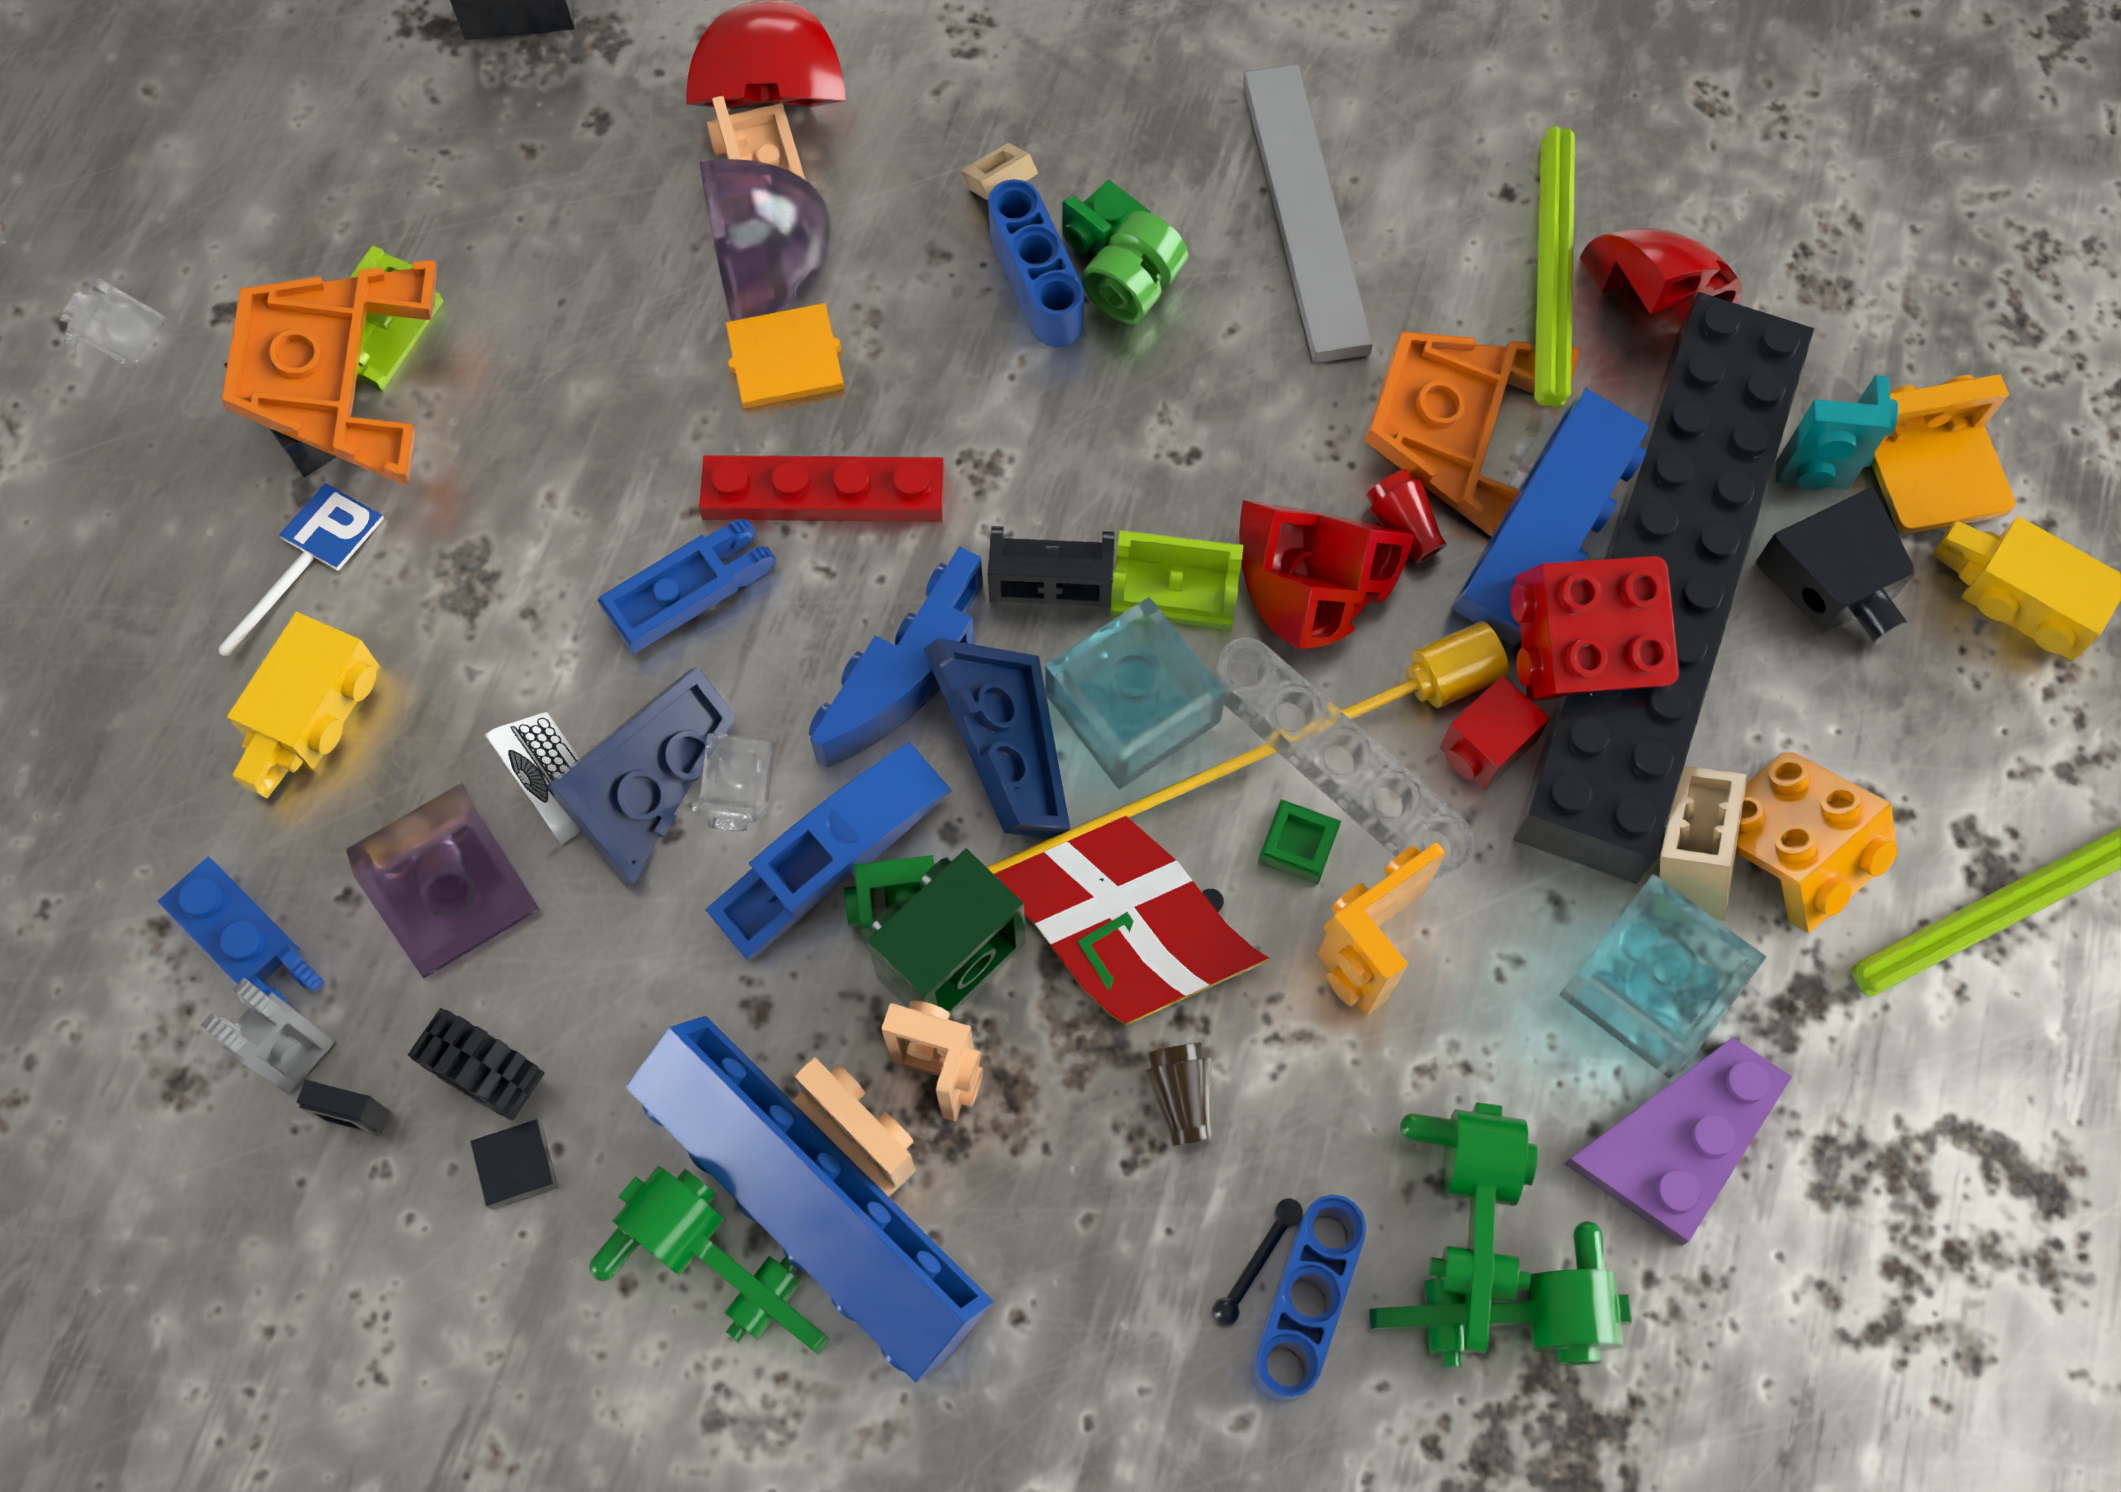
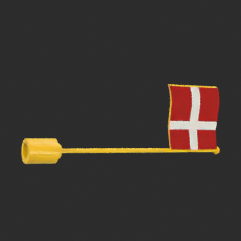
M1484 621L1475 623L1414 650L1411 654L1412 665L1406 668L1408 681L991 864L987 868L1024 903V917L1037 928L1082 990L1110 1016L1125 1026L1268 962L1270 958L1253 948L1227 925L1179 862L1129 818L1412 692L1421 702L1428 700L1434 707L1441 708L1495 683L1502 675L1505 678L1509 676L1508 659L1502 643L1489 624ZM1128 912L1133 919L1130 933L1126 926L1123 925L1091 944L1111 977L1114 976L1110 990H1108L1077 941Z

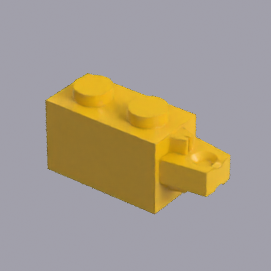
M2017 516L2001 535L1989 531L1984 533L1960 521H1956L1945 532L1932 554L1959 573L1958 577L1968 585L1960 598L1978 607L1980 612L1988 618L2004 622L2034 639L2044 650L2060 654L2071 661H2074L2102 634L2121 601L2120 572L2020 516Z
M297 611L294 613L227 716L245 736L241 745L245 753L232 774L242 787L268 799L288 770L294 773L301 765L314 770L322 756L330 753L335 748L342 735L343 723L357 701L366 698L372 690L376 679V671L380 666L360 639Z

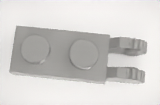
M243 978L233 991L238 994L239 1000L249 1009L239 1018L237 1023L234 1025L225 1017H218L211 1013L201 1026L224 1044L222 1048L240 1063L289 1095L333 1046L335 1041L274 993L267 996L255 985Z

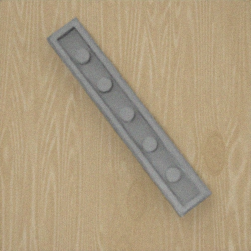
M1299 64L1244 71L1243 86L1313 364L1369 356L1373 343Z

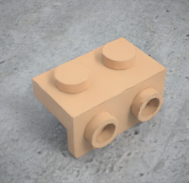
M724 96L712 98L717 119L706 122L715 156L723 154L727 156L729 165L719 167L728 201L739 199L745 222L810 207L811 201L783 103L729 115Z
M911 1001L908 1008L890 1003L882 1026V1033L891 1061L940 1076L936 1086V1093L942 1118L956 1122L961 1105L973 1106L983 1076V1068L979 1067L981 1051L974 1050L971 1026L948 1020L949 1012L927 1002Z
M814 1057L794 1076L802 1092L792 1102L888 1197L916 1171L912 1156L906 1150L913 1143L912 1138L888 1113L884 1112L876 1119L859 1102L866 1092L841 1065L837 1064L829 1072Z

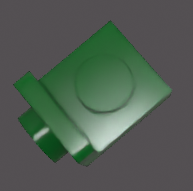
M1107 180L1084 202L1074 195H1070L1062 202V234L1067 243L1076 252L1082 255L1088 254L1094 258L1102 248L1108 246L1110 237L1129 214L1134 211H1145L1151 213V211L1111 180Z
M933 855L854 864L856 886L844 887L848 926L860 925L865 944H867L866 940L872 936L870 928L876 920L875 907L886 906L888 908L895 903H899L903 907L921 890L919 887L921 879L935 864Z

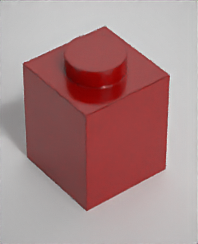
M1502 675L1450 723L1440 749L1445 752L1447 762L1457 774L1467 780L1474 779L1487 790L1537 743L1550 717Z

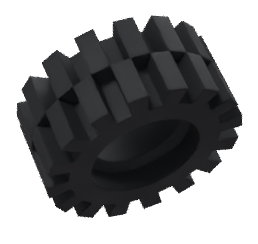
M439 1008L408 1053V1056L413 1061L435 1074L445 1083L452 1085L461 1093L468 1095L481 1105L514 1121L545 1074L537 1065L527 1060L519 1052L509 1048L501 1040L492 1037L480 1027L472 1025L468 1020L459 1015L456 1016L451 1011L444 1010L443 1008Z

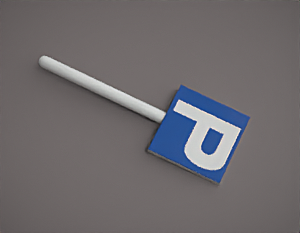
M325 483L279 534L280 539L302 550L303 553L220 645L219 653L222 656L231 654L314 558L339 571L384 519L383 515Z

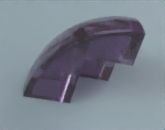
M741 159L699 161L712 236L730 320L734 321L779 311L795 299L796 287L806 278L812 268L817 271L820 269L827 253L830 239V220L828 209L822 196L809 182L797 174L775 165Z

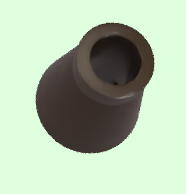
M1202 1043L1172 1046L1149 1052L1151 1069H1147L1145 1072L1171 1132L1173 1146L1213 1139L1211 1130V1058H1204Z

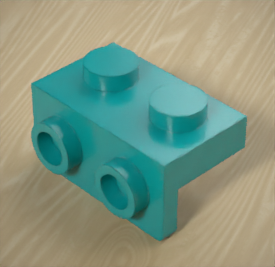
M1875 375L1857 403L1814 399L1776 460V482L1798 484L1800 487L1809 490H1819L1827 487L1849 489L1863 467L1871 465L1875 450L1885 436L1890 437L1895 430L1898 419V403L1895 399H1890L1889 376Z

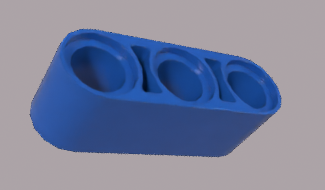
M1017 179L1005 180L993 188L988 199L991 243L1033 334L1040 342L1047 346H1068L1079 338L1083 329L1084 290L1082 283L1038 191L1026 181ZM1059 307V308H1064V310H1058V311H1056V310H1051V308Z
M1332 1194L1320 1197L1313 1202L1298 1224L1251 1365L1254 1385L1263 1396L1271 1401L1288 1403L1298 1400L1314 1387L1321 1374L1366 1234V1222L1362 1211L1356 1203L1344 1196ZM1330 1216L1341 1221L1347 1231V1245L1342 1248L1332 1249L1319 1243L1313 1231L1314 1220L1318 1217ZM1302 1281L1312 1282L1317 1285L1324 1293L1326 1299L1324 1313L1311 1317L1298 1312L1291 1301V1286ZM1285 1348L1290 1349L1299 1356L1304 1372L1303 1378L1298 1385H1281L1271 1377L1267 1367V1359L1271 1351Z

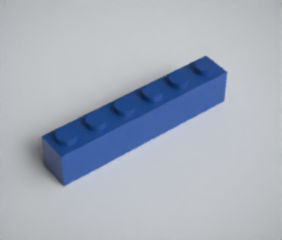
M707 1016L669 1027L627 1084L626 1088L640 1101L645 1114L656 1124L665 1127L688 1150L692 1162L702 1171L711 1174L735 1198L739 1210L749 1219L758 1222L783 1247L787 1259L797 1268L806 1271L831 1296L835 1308L846 1318L855 1321L881 1347V1352L885 1359L896 1369L905 1372L915 1383L948 1359L994 1303Z

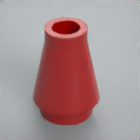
M1408 469L1400 470L1386 477L1367 492L1366 497L1372 505L1369 508V513L1382 526L1415 534L1409 553L1415 564L1431 558L1447 546V543L1440 534L1421 478L1413 479Z

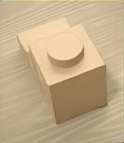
M1684 766L1668 819L1661 852L1657 911L1725 921L1734 872L1747 774Z

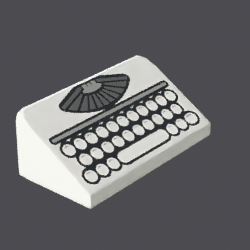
M544 712L497 727L486 733L485 736L558 842L562 845L581 832L580 829L545 787L580 759L549 714Z

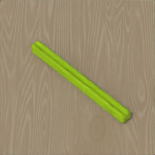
M1557 125L1549 127L1546 130V136L1541 140L1534 393L1535 400L1540 406L1550 405L1554 409L1563 407L1566 399L1571 395L1575 135L1570 128L1560 129Z
M2121 827L1860 960L1851 969L1854 981L1865 995L1875 996L2121 869Z

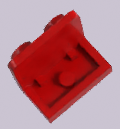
M1651 556L1542 563L1515 576L1516 584L1511 590L1510 608L1514 620L1520 623L1522 648L1517 654L1516 668L1518 679L1522 686H1526L1527 698L1531 701L1552 700L1574 693L1664 687L1675 683L1678 679L1679 670L1668 566L1662 558Z

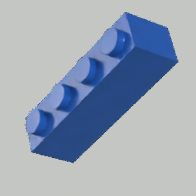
M1585 388L1565 410L1450 609L1474 623L1486 622L1500 639L1512 646L1521 641L1520 623L1514 620L1510 608L1511 590L1516 584L1515 576L1542 563L1585 561L1588 553L1580 549L1589 531L1592 530L1598 533L1612 515L1617 501L1609 496L1619 479L1628 482L1642 463L1647 450L1639 445L1650 425Z

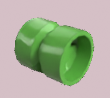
M1134 211L1126 217L1110 237L1108 246L1102 248L1082 272L1081 282L1083 289L1090 300L1111 318L1125 324H1136L1143 320L1158 301L1162 289L1168 287L1187 264L1189 258L1187 246L1180 234L1160 217L1145 211Z

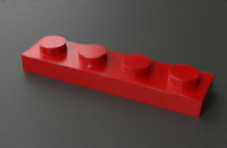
M703 455L699 510L703 520H740L743 518L744 520L943 522L944 458Z

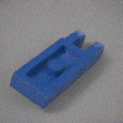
M736 519V521L730 522L728 526H723L707 537L700 535L597 599L601 610L633 655L738 591V587L749 586L757 581L759 577L769 573L771 568H774L773 565L776 563V557L767 546L757 547L726 566L720 560L729 558L736 554L738 550L744 549L753 540V537L756 536V530L747 519Z
M209 856L157 901L237 985L245 978L267 996L274 993L286 1004H289L279 991L271 988L265 982L281 965L285 964L290 969V975L303 988H309L315 992L325 983L318 973L297 953L300 948Z

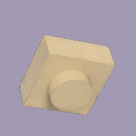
M1010 143L1005 144L961 170L969 190L986 200L989 199L990 192L997 184L1012 179L1027 181L1038 174L1030 153Z

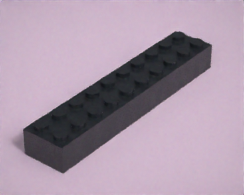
M1697 292L1679 329L1648 424L1650 427L1641 445L1642 448L1647 450V453L1630 479L1605 559L1657 556L1666 562L1669 574L1679 676L1675 683L1664 687L1584 692L1560 697L1513 838L1514 841L1635 884L1639 882L1657 859L1815 328Z

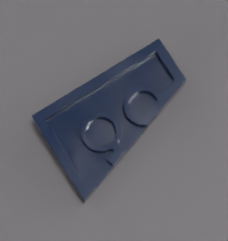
M937 638L923 650L1004 833L1053 838L1069 831L1071 828L1039 656Z
M697 666L688 670L545 787L626 887L635 886L646 867L644 865L645 861L659 838L664 837L676 818L674 813L693 782L699 780L737 716Z

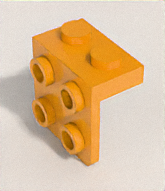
M2001 374L1975 379L1972 375H1962L1952 378L1941 385L1919 389L1913 385H1905L1890 391V399H1895L1898 403L1897 424L1893 434L1890 437L1885 436L1875 450L1871 465L1894 524L1900 532L1912 534L1950 527L1956 521L1967 524L2000 518L2008 515L2015 507L2014 495L1985 428V425L2009 396Z
M1782 753L1746 783L1736 853L1781 879L1788 922L1809 934L1826 918L1840 913L1849 902L1851 896L1873 877L1884 874L1898 856L1892 806L1889 801L1796 753Z
M1438 842L1422 852L1416 846H1411L1403 851L1385 867L1384 872L1387 874V877L1368 890L1363 883H1360L1347 891L1333 904L1331 909L1335 912V915L1323 927L1326 935L1317 956L1330 971L1327 973V979L1334 992L1345 1004L1349 1006L1356 1004L1366 1017L1387 1002L1408 965L1378 927L1420 897L1428 889L1446 855L1445 850Z

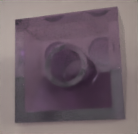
M463 782L346 849L353 876L423 979L540 910L495 832Z

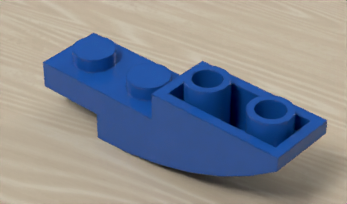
M959 546L949 564L940 563L932 573L926 587L927 599L917 614L910 612L904 618L897 631L895 645L875 635L864 653L857 651L850 658L841 678L843 687L832 704L825 702L820 706L809 728L810 741L817 763L828 768L859 754L887 737L912 718L938 693L941 688L923 649L937 638L975 644L973 619L965 613L983 586L980 556Z
M908 742L862 772L784 832L748 864L752 869L707 907L705 911L747 960L753 961L850 874L855 876L854 864L873 862L953 790L916 748Z

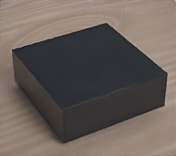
M306 1079L296 1101L300 1105L299 1108L319 1121L377 1135V1132L382 1134L390 1110L368 1095Z
M538 1119L470 1141L485 1204L489 1209L494 1210L558 1188L543 1125Z

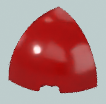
M750 1L726 10L709 25L702 35L694 51L688 72L686 105L714 108L712 98L724 96L727 109L742 108L762 103H783V105L811 108L845 101L842 70L836 50L827 31L810 11L790 1Z
M1632 228L1610 232L1590 241L1580 256L1601 293L1631 283L1650 315L1673 306L1683 322L1697 292L1739 304L1742 294L1740 279L1718 254L1690 237L1667 230Z
M1243 500L1240 515L1239 545H1244L1241 565L1245 583L1259 615L1279 638L1298 649L1325 646L1352 633L1355 628L1351 620L1368 603H1382L1385 601L1405 566L1415 534L1310 510Z

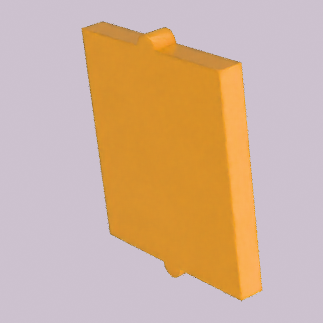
M826 303L726 322L733 356L728 360L730 372L737 376L743 409L845 389L837 353L841 351V343L838 338H833Z

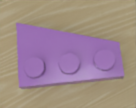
M1733 1037L1570 1158L1565 1165L1682 1246L1689 1242L1792 1076Z

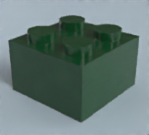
M967 848L952 861L945 857L935 863L921 879L919 884L921 890L903 907L899 903L888 907L874 921L870 928L872 936L866 941L877 979L907 1008L911 1001H922L941 1007L951 1015L1026 943L1024 903Z

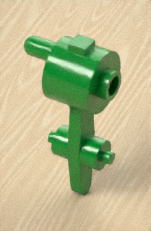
M1476 1102L1473 1111L1454 1109L1450 1119L1411 1113L1401 1120L1400 1131L1402 1135L1410 1141L1445 1146L1442 1168L1443 1193L1445 1196L1469 1199L1470 1201L1467 1249L1445 1246L1442 1259L1430 1257L1428 1274L1440 1277L1441 1291L1465 1294L1464 1350L1486 1353L1489 1340L1491 1299L1513 1302L1518 1289L1529 1290L1530 1272L1520 1271L1519 1258L1517 1256L1494 1253L1495 1203L1516 1206L1521 1197L1523 1186H1531L1533 1184L1537 1168V1145L1528 1143L1526 1120L1502 1116V1106Z
M658 1165L644 1182L637 1176L631 1180L618 1196L626 1203L612 1220L618 1228L590 1262L589 1270L594 1279L598 1281L612 1279L639 1245L644 1247L678 1276L684 1272L695 1257H698L740 1292L724 1312L733 1320V1323L725 1333L739 1343L747 1332L759 1340L773 1320H775L817 1355L822 1351L830 1338L787 1304L803 1283L793 1275L798 1268L786 1256L780 1263L771 1256H768L756 1273L751 1275L709 1240L725 1221L709 1205L717 1195L713 1190L685 1168L675 1178Z
M1584 1221L1579 1223L1573 1232L1577 1269L1531 1274L1530 1287L1527 1290V1302L1491 1303L1489 1327L1530 1326L1533 1351L1557 1353L1558 1365L1601 1363L1600 1351L1624 1347L1621 1325H1630L1632 1323L1629 1294L1618 1295L1616 1273L1606 1270L1602 1232L1595 1223ZM1436 1276L1435 1279L1424 1281L1425 1305L1369 1309L1371 1330H1427L1429 1354L1443 1355L1444 1368L1462 1367L1461 1355L1474 1353L1464 1350L1465 1294L1441 1291L1439 1276Z

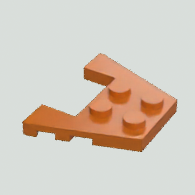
M436 261L412 262L413 268L385 273H383L382 267L359 270L358 277L322 282L321 276L240 288L222 393L225 409L397 483L409 484L415 441L414 425L351 417L366 314L375 313L431 320L438 274Z
M1402 331L1395 342L1364 441L1400 469H1408L1414 479L1421 478L1424 487L1492 537L1519 489L1485 477L1480 472L1506 384L1533 394L1535 393L1536 349H1532L1530 342L1510 341L1505 347L1476 344V340L1473 337ZM1573 346L1571 381L1581 350Z

